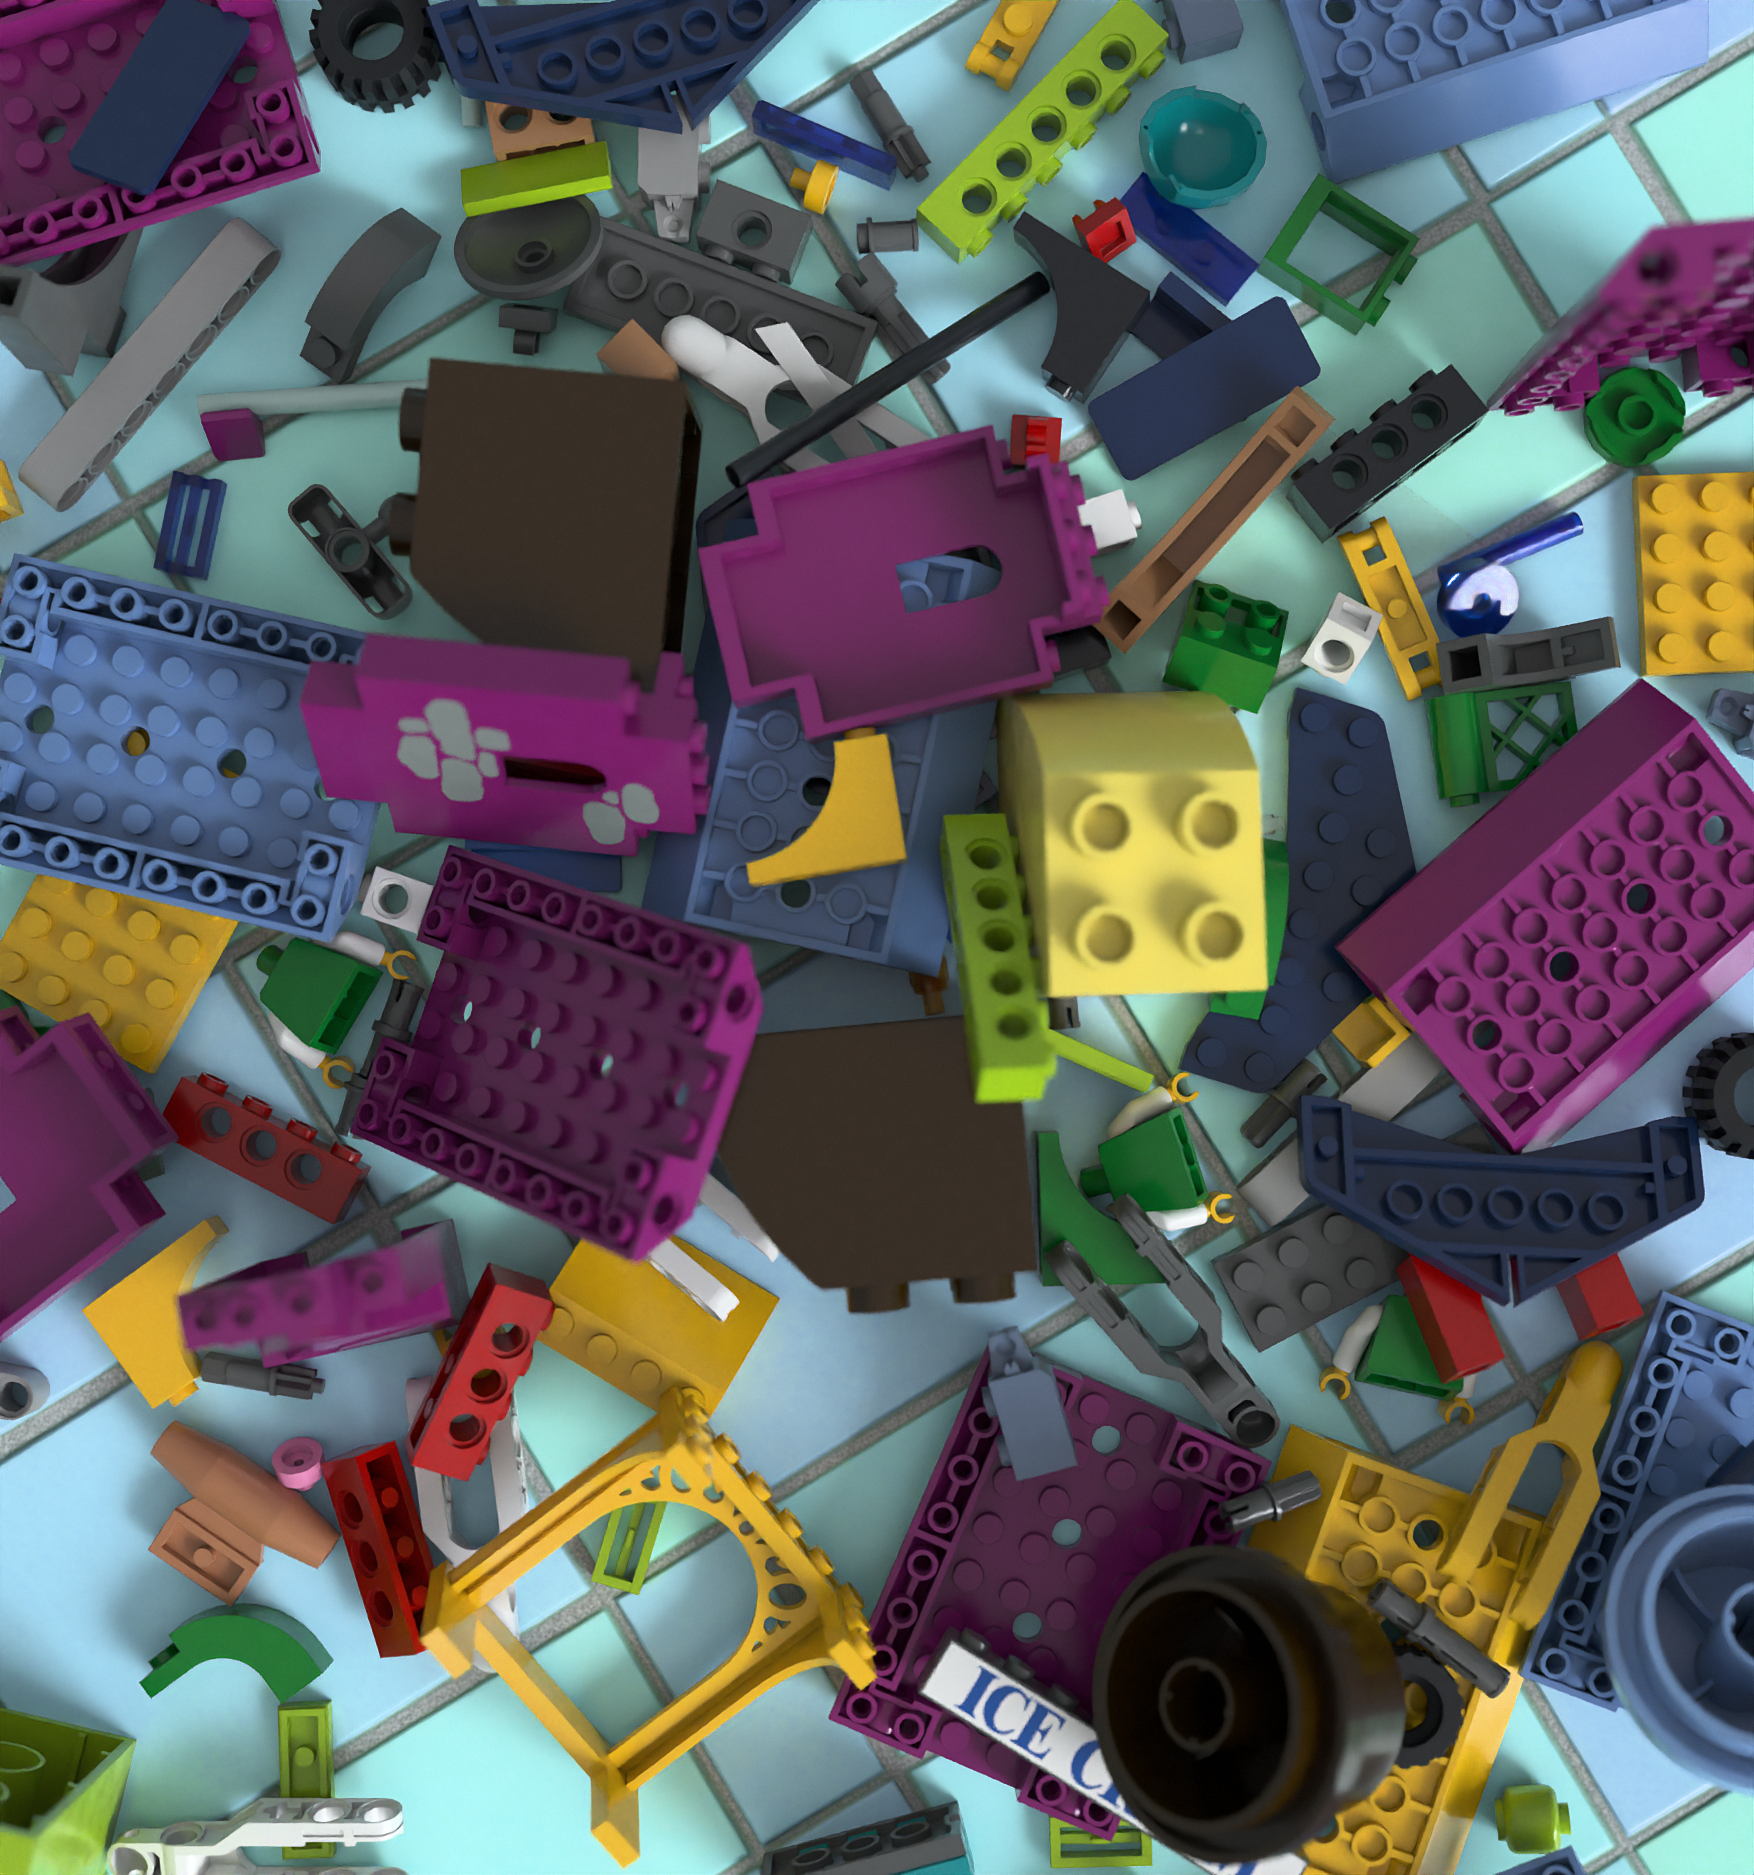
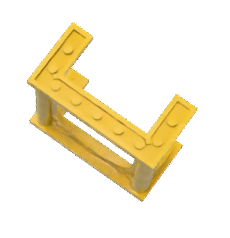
M676 1385L659 1397L660 1412L456 1567L446 1559L434 1568L430 1573L420 1639L454 1679L472 1667L475 1647L591 1779L590 1832L623 1870L640 1858L638 1788L748 1704L785 1679L814 1667L827 1665L841 1667L860 1690L877 1678L872 1657L877 1651L867 1636V1632L871 1630V1627L862 1613V1609L866 1606L861 1595L850 1582L847 1581L842 1585L832 1574L835 1567L825 1551L819 1545L811 1548L801 1536L804 1530L795 1515L788 1508H784L782 1511L777 1508L770 1499L773 1493L765 1479L756 1470L750 1474L738 1461L741 1458V1453L731 1438L724 1432L717 1436L707 1424L710 1417L701 1402L693 1394L686 1398ZM659 1465L660 1484L656 1487H649L643 1484L642 1480L654 1477L651 1470ZM672 1467L689 1488L681 1489L673 1484L671 1479ZM714 1483L716 1492L720 1493L723 1490V1495L718 1499H710L703 1492L704 1489ZM628 1487L631 1488V1490L623 1492ZM648 1501H669L698 1508L725 1524L738 1537L751 1559L757 1580V1600L750 1627L736 1650L722 1664L611 1747L486 1603L592 1522L615 1509ZM735 1506L739 1509L736 1512H734ZM749 1521L753 1528L750 1531H742L739 1528L740 1524ZM770 1557H776V1564L786 1569L771 1572L766 1567L765 1562ZM789 1583L801 1587L806 1593L804 1599L794 1605L777 1604L769 1597L770 1590L775 1586ZM769 1616L778 1619L774 1628L767 1631L764 1621ZM779 1620L786 1621V1622L781 1625L780 1622H779Z

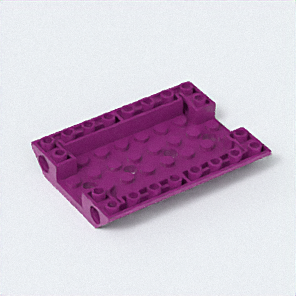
M0 0V264L19 267L321 172L320 146L277 0H196L219 8L222 13L230 12L247 19L251 28V34L159 184L149 195H140L75 171L68 160V155L166 0ZM246 66L257 68V73L251 81L247 83L234 82L235 74L241 68ZM55 126L66 127V132L61 140L55 143L44 142L45 135L51 128Z
M1754 216L1651 226L1530 348L1487 400L1489 411L1504 410V416L1514 417L1533 413L1537 406L1553 405L1555 412L1581 409L1585 406L1584 402H1587L1600 390L1597 361H1599V367L1612 368L1630 363V358L1649 357L1650 363H1664L1676 360L1681 355L1684 393L1702 391L1704 398H1714L1729 395L1734 392V388L1752 386V392L1754 393ZM1732 347L1738 348L1745 353L1748 361L1747 367L1740 366L1733 360L1731 354Z
M1638 678L1334 947L1374 996L1383 1003L1402 1025L1409 1027L1459 1086L1463 1092L1458 1097L1507 1155H1519L1549 1148L1754 968V792L1696 718L1643 678ZM1718 816L1724 825L1723 835L1716 843L1710 844L1705 839L1704 826L1711 817ZM1641 883L1646 888L1647 901L1643 908L1633 912L1627 905V894L1634 885ZM1565 951L1571 960L1570 970L1563 978L1554 979L1549 969L1550 962L1557 953ZM1490 1020L1494 1026L1493 1039L1486 1046L1477 1047L1472 1039L1473 1029L1479 1022Z
M449 845L416 939L419 942L444 951L439 967L436 971L412 1044L382 1037L363 1095L357 1107L350 1133L630 1262L639 1263L690 1220L697 1205L764 1009L748 945ZM471 1002L472 1011L469 1018L465 1021V1008ZM539 1028L540 1039L536 1047L532 1049V1036L534 1031ZM610 1054L612 1057V1067L608 1075L603 1078L602 1066L604 1060ZM685 1083L688 1087L687 1099L678 1108L676 1102L677 1093Z
M987 1343L869 1619L871 1630L867 1632V1636L877 1651L872 1656L877 1678L860 1690L846 1674L828 1719L921 1760L926 1750L1015 1788L1018 1802L1112 1842L1120 1823V1818L918 1693L917 1678L949 1626L961 1633L965 1628H969L990 1642L991 1647L989 1650L1004 1660H1007L1009 1655L1022 1660L1036 1672L1033 1678L1051 1688L1053 1683L1062 1685L1080 1699L1078 1706L1093 1714L1092 1683L1097 1648L1108 1617L1120 1596L1142 1571L1168 1554L1201 1545L1237 1546L1244 1529L1239 1530L1235 1534H1230L1224 1526L1226 1523L1231 1522L1230 1517L1221 1520L1218 1505L1225 1500L1229 1501L1257 1490L1258 1483L1265 1480L1272 1461L1247 1447L1237 1445L1232 1439L1213 1429L1030 1351L1032 1357L1040 1356L1052 1364L1076 1446L1078 1465L1017 1481L1013 1466L1004 1467L996 1443V1436L1003 1435L998 1416L989 1418L982 1396L981 1388L989 1386L988 1373L991 1368L989 1346ZM1103 1426L1114 1427L1120 1433L1118 1447L1108 1453L1099 1452L1092 1445V1437L1095 1431ZM1071 1519L1080 1525L1081 1534L1075 1543L1061 1545L1054 1540L1052 1536L1054 1526L1061 1520ZM1026 1612L1037 1615L1042 1621L1040 1631L1030 1638L1020 1637L1013 1630L1014 1620L1017 1616Z

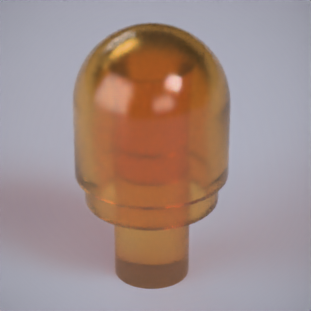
M943 953L938 978L908 971L910 987L913 988L914 995H922L926 1016L945 1013L942 991L949 989L948 982H950L947 960Z

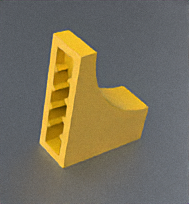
M872 727L860 728L845 732L844 741L834 742L835 772L831 790L822 811L810 828L790 846L767 858L746 863L750 885L760 887L908 862L887 734L876 735V730Z
M219 1215L203 1220L82 1309L84 1315L153 1409L168 1400L175 1407L199 1390L194 1381L201 1377L200 1372L203 1363L196 1350L186 1352L175 1296L192 1289L197 1271L203 1260L215 1244L230 1232Z

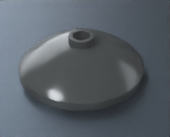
M585 194L467 217L456 235L454 257L463 279L476 291L503 300L523 301L537 299L567 287L590 267L602 245L603 225L596 206Z

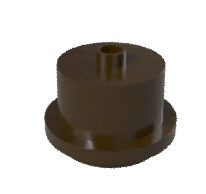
M1201 1545L1173 1552L1157 1560L1142 1571L1120 1596L1108 1617L1097 1648L1093 1670L1092 1708L1099 1749L1112 1783L1124 1804L1151 1835L1175 1852L1195 1861L1221 1866L1248 1865L1282 1858L1299 1850L1326 1829L1336 1815L1356 1807L1373 1794L1386 1778L1398 1754L1405 1723V1693L1397 1658L1384 1631L1373 1616L1354 1598L1331 1585L1311 1581L1300 1570L1268 1552L1236 1545Z

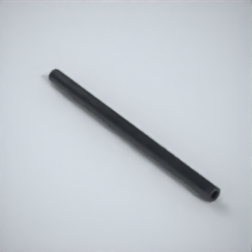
M1039 271L1032 273L727 465L725 472L729 481L737 489L743 488L748 483L754 481L1042 298L1050 291L1047 278Z

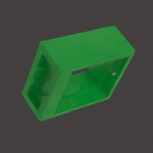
M1318 173L1265 254L1256 272L1356 336L1366 322L1374 327L1385 312L1391 300L1383 295L1392 281L1402 285L1418 261L1410 253L1420 238ZM1319 211L1392 257L1359 309L1286 263Z

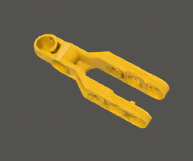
M1589 1341L1575 1349L1566 1359L1533 1427L1508 1438L1506 1443L1492 1449L1437 1562L1436 1572L1442 1576L1449 1577L1450 1581L1460 1586L1465 1584L1477 1568L1534 1448L1541 1443H1550L1565 1450L1566 1454L1560 1464L1563 1484L1537 1537L1541 1540V1543L1529 1569L1521 1572L1517 1579L1521 1586L1508 1613V1617L1511 1620L1518 1621L1527 1630L1534 1628L1548 1609L1601 1495L1592 1449L1611 1410L1610 1401L1623 1373V1362L1619 1352L1611 1344L1602 1341Z

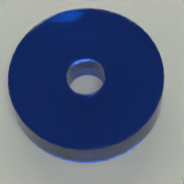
M1487 558L1467 560L1456 566L1442 582L1437 596L1438 616L1446 628L1461 638L1483 633L1496 635L1510 622L1517 609L1519 601L1517 581L1509 570L1493 560ZM1482 594L1481 600L1476 605H1473L1475 598Z

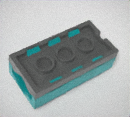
M958 1800L766 1852L763 1855L761 1875H974L975 1873L974 1860Z

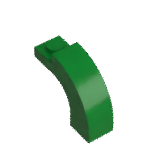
M1262 838L1268 988V985L1273 986L1283 943L1289 894V862L1285 842ZM1267 989L1210 992L1208 998L1209 1012L1259 1020Z
M234 1603L231 1607L226 1604L204 1610L181 1623L168 1635L173 1643L148 1661L153 1670L139 1683L148 1696L153 1698L200 1663L219 1658L233 1659L243 1662L257 1671L282 1704L322 1675L334 1660L318 1638L305 1625L290 1615L263 1605Z

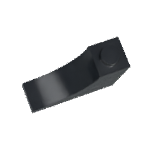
M1024 211L1013 227L1015 243L1024 248L1041 266L1050 281L1057 302L1055 335L1048 355L1041 365L1042 378L1047 381L1044 387L1051 394L1066 403H1069L1074 398L1084 405L1149 307L1150 291Z

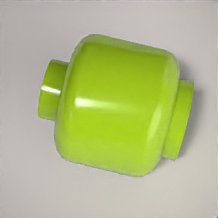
M1509 1785L1504 1789L1502 1798L1495 1799L1498 1841H1506L1508 1848L1514 1854H1548L1560 1849L1561 1835H1571L1568 1802L1558 1803L1556 1792L1549 1785Z

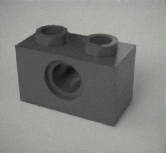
M717 179L696 232V240L699 250L703 251V255L728 265L734 263L750 269L749 273L776 283L781 281L791 285L812 233V220L810 214ZM749 229H759L766 235L763 242L756 246H747L739 239Z

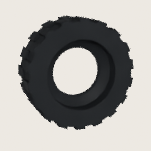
M1390 1643L1399 1664L1402 1680H1409L1418 1684L1424 1690L1428 1701L1427 1713L1422 1722L1410 1730L1403 1731L1401 1744L1393 1765L1399 1766L1400 1769H1410V1766L1417 1765L1421 1768L1430 1765L1429 1762L1433 1759L1443 1757L1446 1754V1749L1450 1745H1454L1458 1739L1457 1732L1459 1727L1462 1728L1464 1721L1462 1716V1708H1464L1463 1697L1458 1693L1457 1689L1459 1686L1455 1679L1430 1652L1425 1649L1421 1651L1415 1645L1404 1643V1645Z

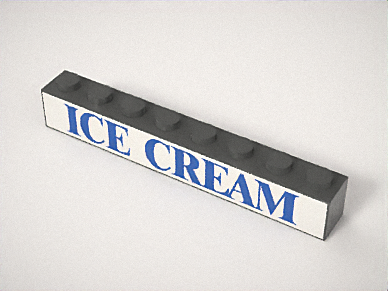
M949 1626L917 1678L918 1693L1165 1846L1136 1820L1115 1789L1099 1749L1093 1714L1078 1706L1080 1699L1060 1684L1053 1683L1051 1688L1033 1678L1036 1672L1022 1660L1012 1655H1009L1007 1660H1004L989 1650L991 1647L990 1642L977 1632L965 1628L961 1633ZM1303 1847L1282 1858L1237 1866L1211 1865L1195 1861L1175 1852L1210 1875H1302L1310 1863Z

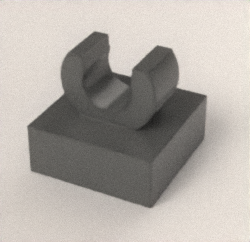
M511 302L500 306L498 327L515 329L513 353L530 356L538 353L540 332L550 333L557 329L558 309Z

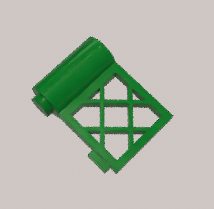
M1570 681L1478 693H1457L1424 700L1438 800L1449 799L1450 808L1480 804L1479 794L1512 790L1526 778L1531 769L1535 770L1541 764L1538 759L1551 741L1558 747H1561L1578 732ZM1556 694L1559 716L1550 727L1533 714L1531 710L1541 696ZM1529 698L1524 706L1516 699ZM1502 701L1517 713L1504 733L1490 723L1487 703ZM1524 720L1544 735L1531 755L1511 740V737ZM1560 729H1562V736L1558 733ZM1492 738H1494L1497 741L1494 747ZM1505 747L1523 761L1524 765L1514 779L1498 781L1495 759Z

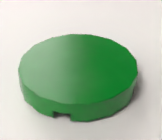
M1623 367L1600 381V390L1586 402L1583 411L1584 432L1592 448L1607 462L1625 468L1646 467L1668 455L1681 440L1684 431V416L1686 415L1685 401L1677 385L1662 372L1651 368L1646 370L1643 368Z

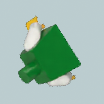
M337 931L331 943L316 939L308 942L295 937L290 940L285 950L276 945H269L261 951L256 962L257 969L269 976L260 991V1001L270 1010L268 1019L278 1046L312 1070L316 1067L323 1070L322 1077L324 1082L333 1089L342 1088L344 1083L332 1075V1066L341 1065L350 1073H355L356 1066L351 1058L339 1055L330 1058L326 1053L336 1055L384 973L377 969L379 964L388 968L389 973L394 978L407 980L410 977L397 974L394 971V960L399 956H407L417 961L415 956L409 951L399 950L391 953L385 950V944L352 931Z
M1183 1072L1174 1075L1168 1080L1166 1089L1159 1086L1129 1101L1110 1123L1107 1131L1108 1140L1098 1145V1153L1102 1164L1084 1168L1080 1171L1082 1188L1088 1198L1111 1193L1113 1201H1115L1127 1192L1156 1226L1165 1231H1175L1205 1224L1207 1218L1219 1223H1229L1234 1219L1235 1214L1230 1212L1220 1215L1216 1214L1215 1206L1217 1202L1221 1199L1232 1198V1195L1222 1191L1208 1193L1181 1105L1172 1108V1102L1184 1104L1198 1097L1199 1090L1187 1097L1180 1095L1177 1090L1178 1081L1191 1075L1190 1073Z
M1405 1291L1403 1296L1387 1295L1378 1305L1368 1306L1345 1331L1332 1360L1335 1366L1327 1367L1319 1375L1318 1381L1321 1393L1324 1392L1326 1383L1329 1380L1336 1378L1343 1381V1385L1338 1392V1400H1344L1350 1394L1351 1387L1348 1374L1355 1372L1354 1381L1440 1400L1438 1413L1446 1424L1450 1423L1451 1412L1456 1407H1462L1460 1420L1464 1425L1471 1424L1475 1418V1412L1467 1402V1399L1474 1395L1478 1373L1445 1384L1441 1383Z

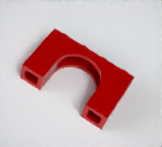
M1408 1252L1409 1257L1396 1268V1272L1441 1383L1445 1384L1489 1370L1502 1361L1505 1356L1484 1308L1481 1294ZM1617 1253L1556 1285L1579 1341L1625 1327L1644 1314Z

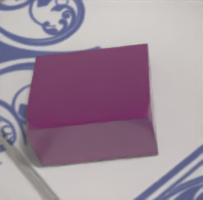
M249 408L203 412L200 415L201 424L217 460L230 461L260 458L265 455L263 421Z

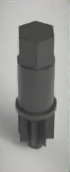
M872 69L859 73L849 83L850 88L881 138L884 150L889 151L906 180L913 175L916 182L923 181L929 176L925 166L930 164L931 161L914 136V129L912 126L907 125Z
M211 1351L204 1357L200 1372L204 1382L268 1392L270 1396L282 1395L305 1400H312L313 1393L322 1394L326 1383L325 1379L316 1378L318 1369L289 1364L264 1368L263 1360Z

